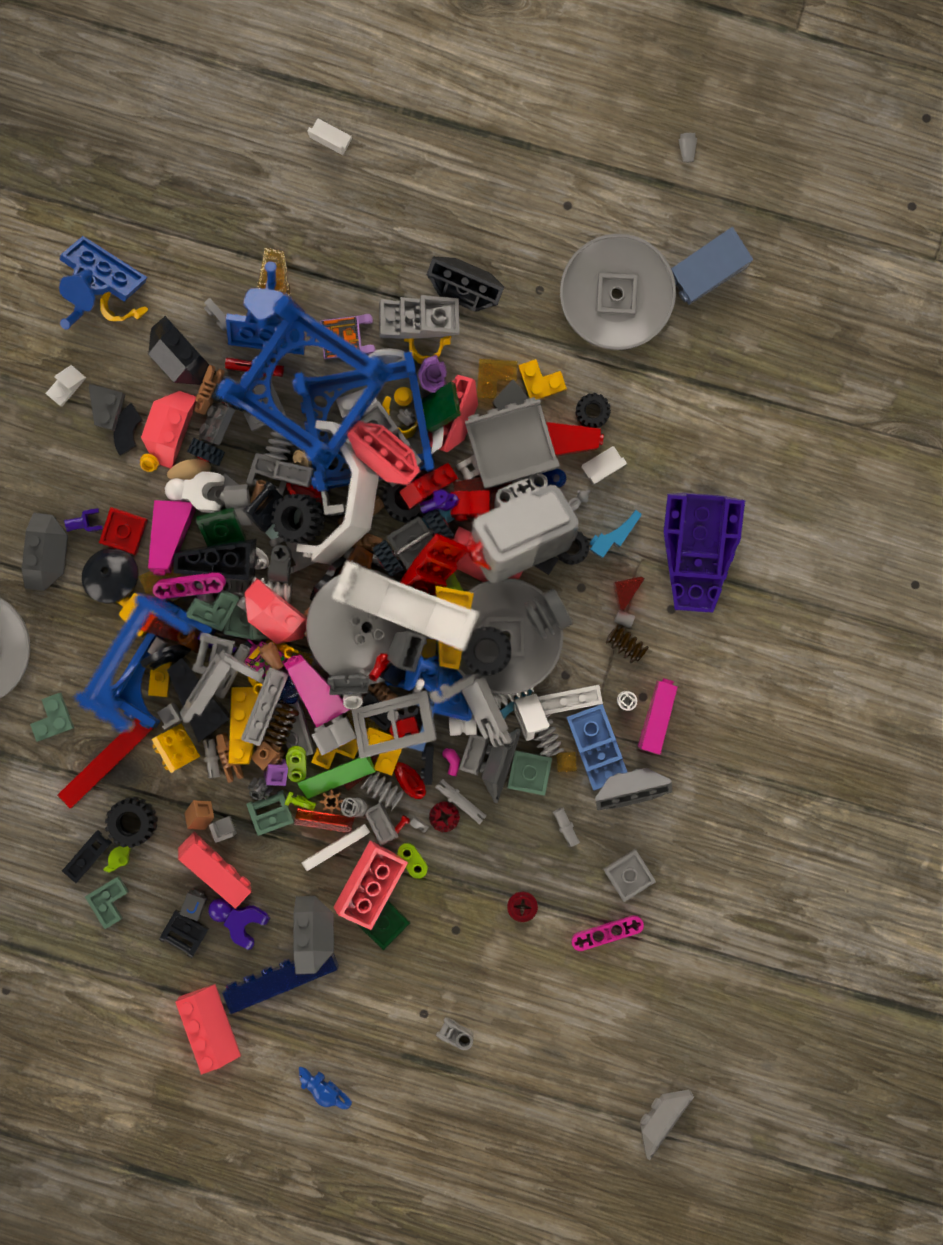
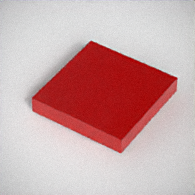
M110 507L99 543L137 555L148 519Z

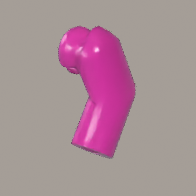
M446 748L443 750L442 756L450 763L447 774L457 776L460 758L455 750Z

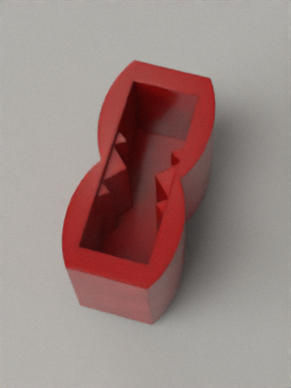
M490 491L451 492L458 496V504L451 509V516L456 521H465L469 517H475L476 519L491 511Z

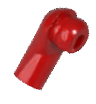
M381 653L377 656L374 668L368 675L372 681H376L386 669L387 664L390 662L388 654Z

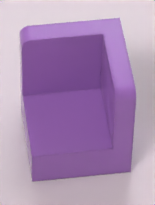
M285 759L282 760L280 765L268 764L267 771L264 772L266 785L286 786L288 766Z

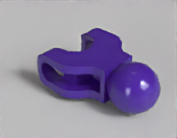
M223 898L213 900L208 908V913L214 921L224 922L223 925L229 929L232 941L248 950L252 949L255 943L253 937L245 931V926L251 922L266 925L270 920L266 912L254 905L237 907L235 909Z

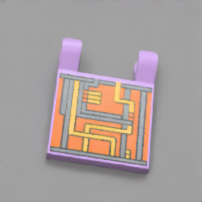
M370 314L320 321L322 325L366 355L376 351L374 345H361L359 324H371L373 319ZM323 348L324 359L339 358Z

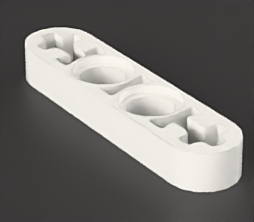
M366 824L361 825L304 860L302 865L306 871L312 869L370 833Z

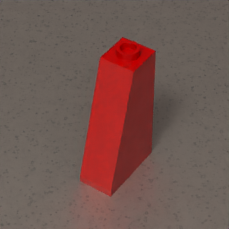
M546 422L556 457L597 450L599 445H603L604 434H601L600 428Z

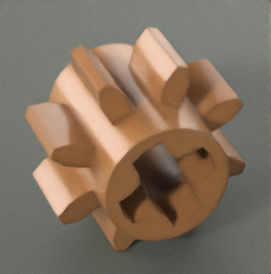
M331 789L329 795L326 792L323 793L325 800H320V803L325 805L323 811L329 809L331 814H333L335 808L339 811L341 810L339 803L343 802V799L339 798L341 792L335 794L334 790ZM328 797H329L330 799H332V798L334 797V798L336 799V801H335V804H336V805H334V804L329 805V804H328V802H329Z

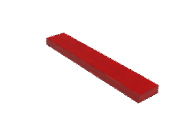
M136 718L133 721L135 725L131 731H123L57 796L70 809L73 808L154 728L150 727V729L143 727L139 724L140 720Z

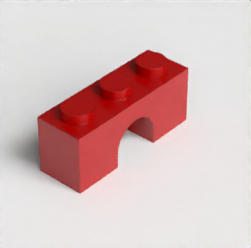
M446 463L413 481L399 493L408 507L412 508L431 496L433 491L444 490L459 478L450 464Z

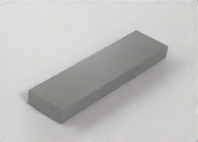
M269 668L242 734V741L258 746L261 745L289 674Z

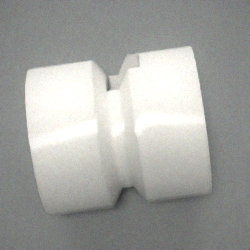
M473 714L470 721L449 717L450 736L461 735L462 732L466 735H477L476 720Z

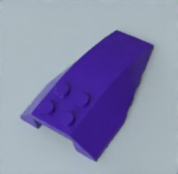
M667 494L663 533L675 610L714 612L724 580H726L730 564L734 559L736 548L741 540L745 500L708 494Z

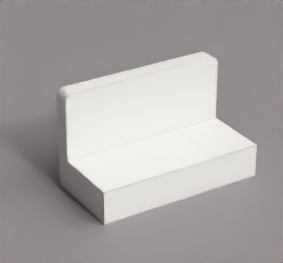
M320 119L316 120L313 128L309 127L307 130L311 139L341 155H344L352 140V136Z
M612 446L584 463L581 467L592 485L624 467L627 463L623 457H620L615 447Z
M321 491L324 514L326 516L346 514L345 505L330 506L329 493Z
M537 694L515 699L513 709L526 741L532 740L535 732L549 728V723Z

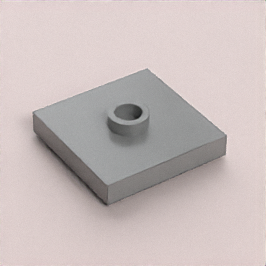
M636 849L603 868L623 902L656 882Z

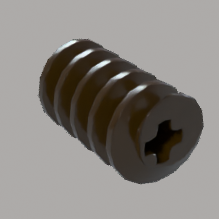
M618 623L608 635L606 644L613 642L612 649L618 646L617 653L620 654L624 651V659L631 656L629 663L638 662L649 647L642 648V641L636 644L637 637L630 639L631 632L624 634L625 628L618 629Z
M278 701L282 707H275L279 714L272 715L276 721L269 722L273 728H267L266 731L269 733V736L264 735L263 738L275 744H286L287 739L285 737L290 736L288 730L293 729L291 723L296 722L294 716H298L299 711L288 703Z

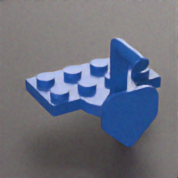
M82 236L60 255V261L73 268L74 271L73 275L65 276L61 279L59 291L66 300L75 305L74 312L67 318L61 319V327L65 330L70 329L71 325L83 316L84 311H91L95 303L94 295H101L109 291L125 302L146 283L147 277Z
M267 262L265 264V270L267 271L266 288H252L246 292L244 306L248 310L247 315L227 314L228 345L263 350L265 341L274 334L275 326L282 322L283 318L273 311L276 299L283 295V293L275 291L276 264L274 262ZM293 330L290 334L293 343H297L300 339L298 330ZM287 341L285 342V345L282 346L283 349H285L288 346ZM305 346L296 348L289 353L304 355Z
M438 652V656L430 657L427 660H424L422 655H420L415 673L406 670L405 680H401L396 687L404 688L408 691L414 690L417 680L423 679L425 682L423 687L428 692L438 691L441 697L442 691L440 686L446 684L450 687L462 679L463 676L457 669L441 667L439 665ZM385 681L386 685H392L389 682ZM462 691L443 702H434L433 713L464 721L472 719V712Z

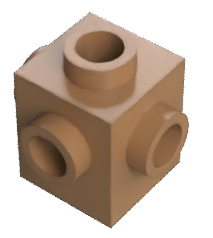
M264 740L260 746L257 745V750L251 759L263 771H266L268 764L279 765L286 753L281 749V744Z

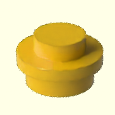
M407 387L398 388L394 393L395 402L400 406L409 405L413 400L412 391Z
M143 454L140 458V466L144 471L152 472L158 468L159 461L151 454Z

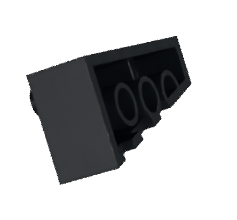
M257 539L180 550L174 554V573L189 575L220 573L228 579L249 581L255 577Z
M186 657L181 658L167 669L183 707L201 679L199 673L192 670L193 665ZM213 694L201 715L195 713L190 720L198 743L228 722L230 714L216 695Z

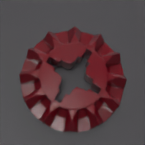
M450 802L435 804L429 814L430 824L435 830L450 832L457 827L460 820L457 807ZM441 809L445 814L450 815V817L447 818V825L446 822H444V820L437 821V819L441 817Z
M525 891L516 892L509 898L507 910L515 921L528 922L535 917L538 904L532 894ZM522 899H524L525 905L528 906V908H524L523 914H521L520 908L517 907V905L521 904Z

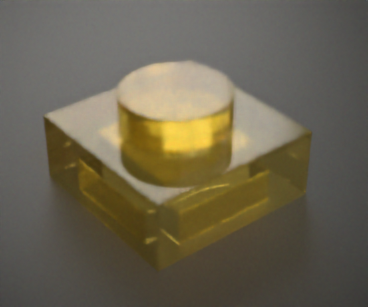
M575 751L556 754L557 772L577 771Z

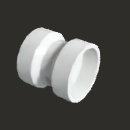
M622 691L617 696V704L620 708L630 711L636 707L637 697L630 691Z
M343 694V704L346 708L356 709L362 705L361 694Z

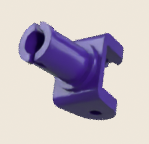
M444 490L433 491L434 497L420 502V506H423L420 509L424 514L435 509L449 511L458 504V496L452 493L448 494Z
M99 509L84 510L81 517L64 520L66 531L69 532L82 528L88 532L103 530L102 525L90 527L88 515L99 513Z

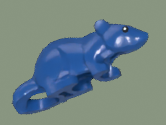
M299 1067L301 1088H307L319 1105L323 1107L337 1106L344 1110L350 1108L352 1105L350 1098L332 1081L328 1083L323 1081L325 1076L320 1071L316 1076H312L306 1068ZM339 1095L344 1099L345 1103L340 1100Z

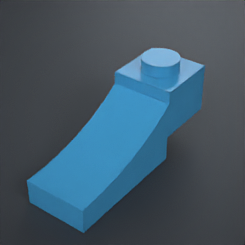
M635 510L613 532L606 535L602 533L599 536L595 535L589 543L591 545L589 550L603 558L612 544L620 547L642 514Z

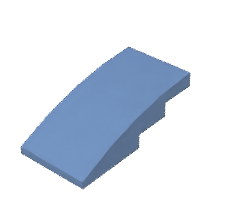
M603 704L566 717L593 791L602 788L609 777L617 773H627Z

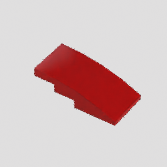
M436 534L413 561L400 583L435 597L436 586L447 587L446 580L457 570L456 563L468 552L467 546Z

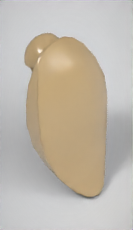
M201 459L185 460L169 469L167 476L170 479L191 480L200 472H210L211 464Z

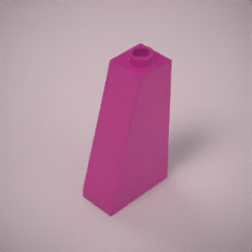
M154 500L148 568L154 575L163 576L165 573L172 572L174 554L180 551L196 511L191 502Z
M301 655L292 656L284 663L316 728L351 710L344 706L343 698L340 695H329L330 685H328V682Z
M663 678L662 682L658 680L656 682L637 745L643 750L656 754L661 753L678 686L673 685L674 681Z

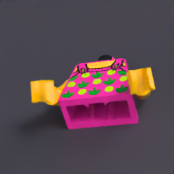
M249 639L244 644L250 648L249 656L244 662L257 671L263 668L265 673L262 675V678L265 679L271 666L259 655V648L272 640L261 641L257 646ZM286 643L276 644L283 665L293 652L299 653L298 650L288 646ZM248 677L249 682L253 686V692L259 695L262 683Z

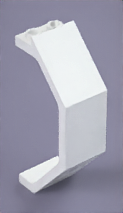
M316 420L315 428L334 435L341 425L334 422ZM349 438L341 448L352 472L345 520L321 545L297 544L296 551L304 553V557L312 558V562L331 565L371 530L379 475L356 457Z
M348 561L345 563L332 596L335 600L464 651L479 616V613L434 597Z

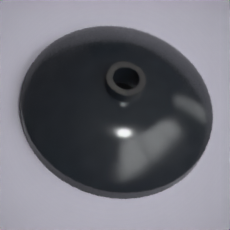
M115 548L102 549L93 554L85 563L81 577L82 585L85 592L95 601L104 604L116 603L128 597L135 589L139 570L134 558L126 551ZM108 569V572L103 574L104 570Z

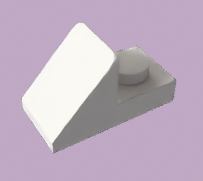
M70 365L55 375L56 382L45 394L62 407L84 382L86 377Z

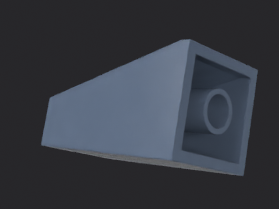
M731 227L671 268L675 285L680 290V298L683 302L687 301L688 305L692 304L745 270L753 261V258L734 228Z

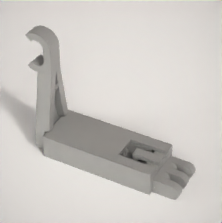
M223 650L220 654L216 653L180 711L183 721L185 723L190 722L195 713L201 715L230 668L262 684L265 680L262 678V675L265 673L264 669L261 668L257 671Z
M479 672L463 677L450 687L446 684L440 686L442 691L441 697L436 690L430 692L431 699L435 703H440L462 691L483 738L489 737L494 747L511 743L507 724L485 677L480 676Z

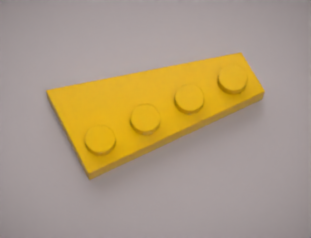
M436 586L437 598L469 610L471 609L474 593ZM438 641L439 665L459 670L462 650Z
M232 687L229 764H250L255 744L244 742L241 740V737L258 697L253 692V687Z

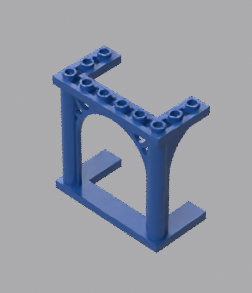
M283 293L281 297L276 299L273 311L283 318L282 322L275 326L274 334L265 341L262 352L253 359L251 368L241 377V383L237 384L231 379L226 378V380L219 384L216 395L240 409L243 408L308 453L306 455L308 459L327 469L348 439V431L361 420L393 370L376 355L372 358L307 315L304 309ZM293 330H298L300 334V339L297 343H293L290 338ZM304 332L308 333L306 336L311 337L310 340L305 341ZM287 341L288 346L285 349H283L282 346H284L285 342ZM318 346L327 349L371 379L328 445L284 416L272 398L271 379L275 367L287 353L299 347ZM266 373V379L264 381L260 380L263 374ZM257 385H264L266 387L265 392L260 395L254 394L253 389ZM267 397V398H268L267 404H265L262 399H264V398Z
M412 351L405 352L404 361L387 364L393 372L386 382L409 378L423 447V453L417 454L424 464L419 470L420 472H432L435 470L414 358ZM358 370L321 377H306L302 372L296 373L295 379H292L294 391L303 397V402H300L302 413H306L307 421H304L305 430L317 439L324 440L323 443L328 445L330 442L328 434L324 431L325 435L320 436V432L323 430L315 428L316 420L327 421L329 410L339 396L351 389L368 386L371 379ZM328 391L330 393L334 391V396L330 398L324 392ZM315 397H324L327 400V406L323 408L317 406L314 401ZM314 408L318 411H322L323 417L321 419L317 418V416L319 415L314 410ZM339 453L336 455L339 463L334 470L326 469L312 461L313 469L317 471H314L315 476L311 478L313 488H316L317 491L330 492V489L350 485L351 469L349 467V469H344V471L340 472L343 464L346 463L348 465V463Z
M141 594L136 596L134 601L137 605L84 692H78L74 698L79 702L78 706L87 711L91 709L96 713L95 716L105 722L106 720L113 723L112 727L120 732L131 731L135 723L122 716L117 708L124 710L123 714L131 719L135 717L140 720L139 724L147 729H150V727L157 728L161 722L147 709L141 692L142 677L146 668L141 665L140 661L151 655L147 651L156 636L164 639L172 625L185 633H191L194 627L212 636L216 632L215 628L186 617L187 611L170 600ZM150 612H153L158 616L119 681L112 686L116 668Z

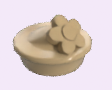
M297 450L293 453L294 464L311 468L312 461L306 457L308 453L305 451Z

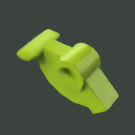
M289 792L284 804L289 806L290 803H293L294 806L297 805L314 811L316 803L307 800V798L301 795L294 797L293 792Z
M128 846L114 848L108 857V866L103 868L105 872H114L119 867L126 866L130 860L131 848H128Z

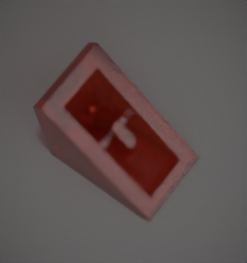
M637 577L613 582L618 609L624 611L645 578Z

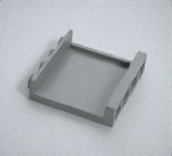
M535 397L524 400V404L521 405L512 403L506 405L504 410L492 409L487 411V415L479 416V414L471 415L465 421L485 490L560 467L558 459H556L540 399L535 400Z

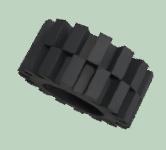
M588 393L579 400L575 414L582 426L600 428L607 422L611 413V406L607 402V398H604L601 394ZM589 404L599 406L600 415L598 417L590 418L587 416L586 407Z
M578 532L575 539L579 544L578 553L569 555L563 552L557 555L560 561L565 564L574 565L582 562L587 557L589 542L582 532Z

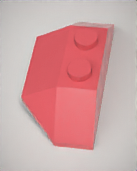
M457 375L455 380L452 381L456 384L461 416L443 426V442L438 450L449 452L465 440L468 432L465 421L468 420L469 416L475 414L478 406L476 383L472 378ZM428 431L430 447H432L433 433Z
M178 391L153 402L141 439L149 454L158 459L159 465L170 469L175 465L196 405V396Z
M359 420L348 431L347 436L356 457L386 482L408 485L420 472L413 450L383 425L364 423V421Z
M257 578L244 592L247 621L276 644L302 639L306 632L307 617Z

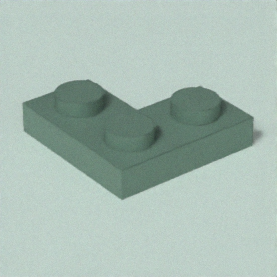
M221 590L213 605L194 598L186 613V617L222 631L238 603L239 597Z
M62 693L41 699L48 718L30 724L36 742L73 729L74 726Z
M120 876L85 896L104 929L122 919L113 902L129 891Z

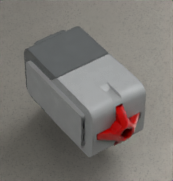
M534 474L500 489L495 498V510L483 514L474 520L468 543V555L473 563L480 566L486 579L491 583L500 582L566 552L576 539L579 530L577 516L561 490L555 485L547 486L548 480L543 474ZM500 499H505L508 502H502Z

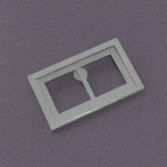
M427 690L352 709L360 759L437 739ZM419 704L424 732L399 738L396 721L400 715L396 710ZM388 712L387 717L392 723L394 740L369 746L365 718Z

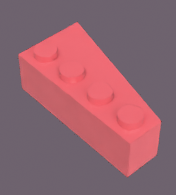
M195 831L178 847V860L235 909L251 893L250 881L244 876L241 877L236 869L222 859Z

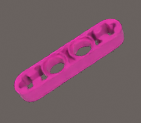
M220 573L158 580L152 590L157 598L162 599L217 593L224 588L226 579ZM213 580L220 583L219 586L216 583H212ZM193 582H201L203 588H196ZM176 584H182L185 587V590H178L176 588Z
M632 915L577 932L572 936V946L577 951H584L640 933L644 928V923L639 916ZM633 920H636V922H640V924L637 925V929H634L633 927H628L627 929L629 932L625 931V927L622 924L626 922V925L629 926L632 924ZM619 925L622 928V932L619 935H613L611 933L613 926ZM596 931H601L604 937L602 940L596 941L593 939V934ZM586 934L590 935L591 944H589L588 940L583 942V946L575 944L578 937L584 940L587 939Z

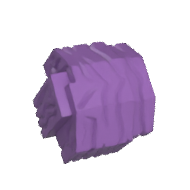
M437 355L425 358L418 372L421 386L431 393L437 392L438 389L447 384L445 380L447 375L446 365H444L443 361L439 362Z

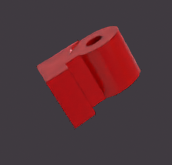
M415 715L396 721L399 738L404 737L409 732L412 735L420 733ZM391 725L390 733L394 737L393 728Z

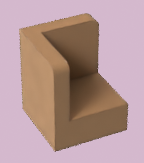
M193 800L185 811L187 829L205 830L214 819L211 801Z

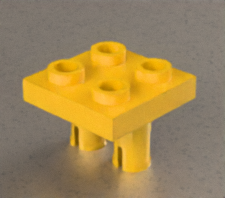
M182 723L152 739L153 749L157 748L155 752L161 755L163 759L162 765L166 764L164 768L169 770L170 773L200 757Z

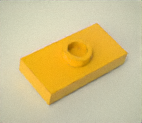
M172 662L163 664L155 670H150L148 695L168 697L170 676L167 669L172 666Z

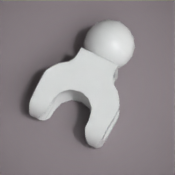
M200 472L191 480L171 479L166 483L165 494L170 501L181 502L185 500L191 502L202 513L217 512L221 510V505H218L215 501L208 500L207 494L212 487L222 486L225 477L219 473Z

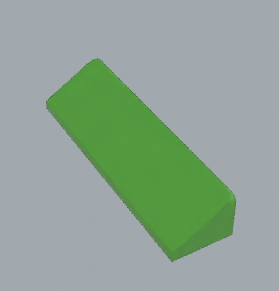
M370 756L361 759L359 757L298 782V786L308 799L374 773L376 770Z

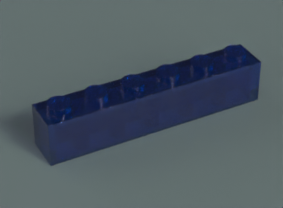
M333 953L316 974L296 975L294 960L290 961L287 959L280 962L276 968L272 969L270 966L263 969L259 975L254 976V974L244 977V981L240 983L234 981L227 984L222 995L230 1014H233L338 970L339 964Z

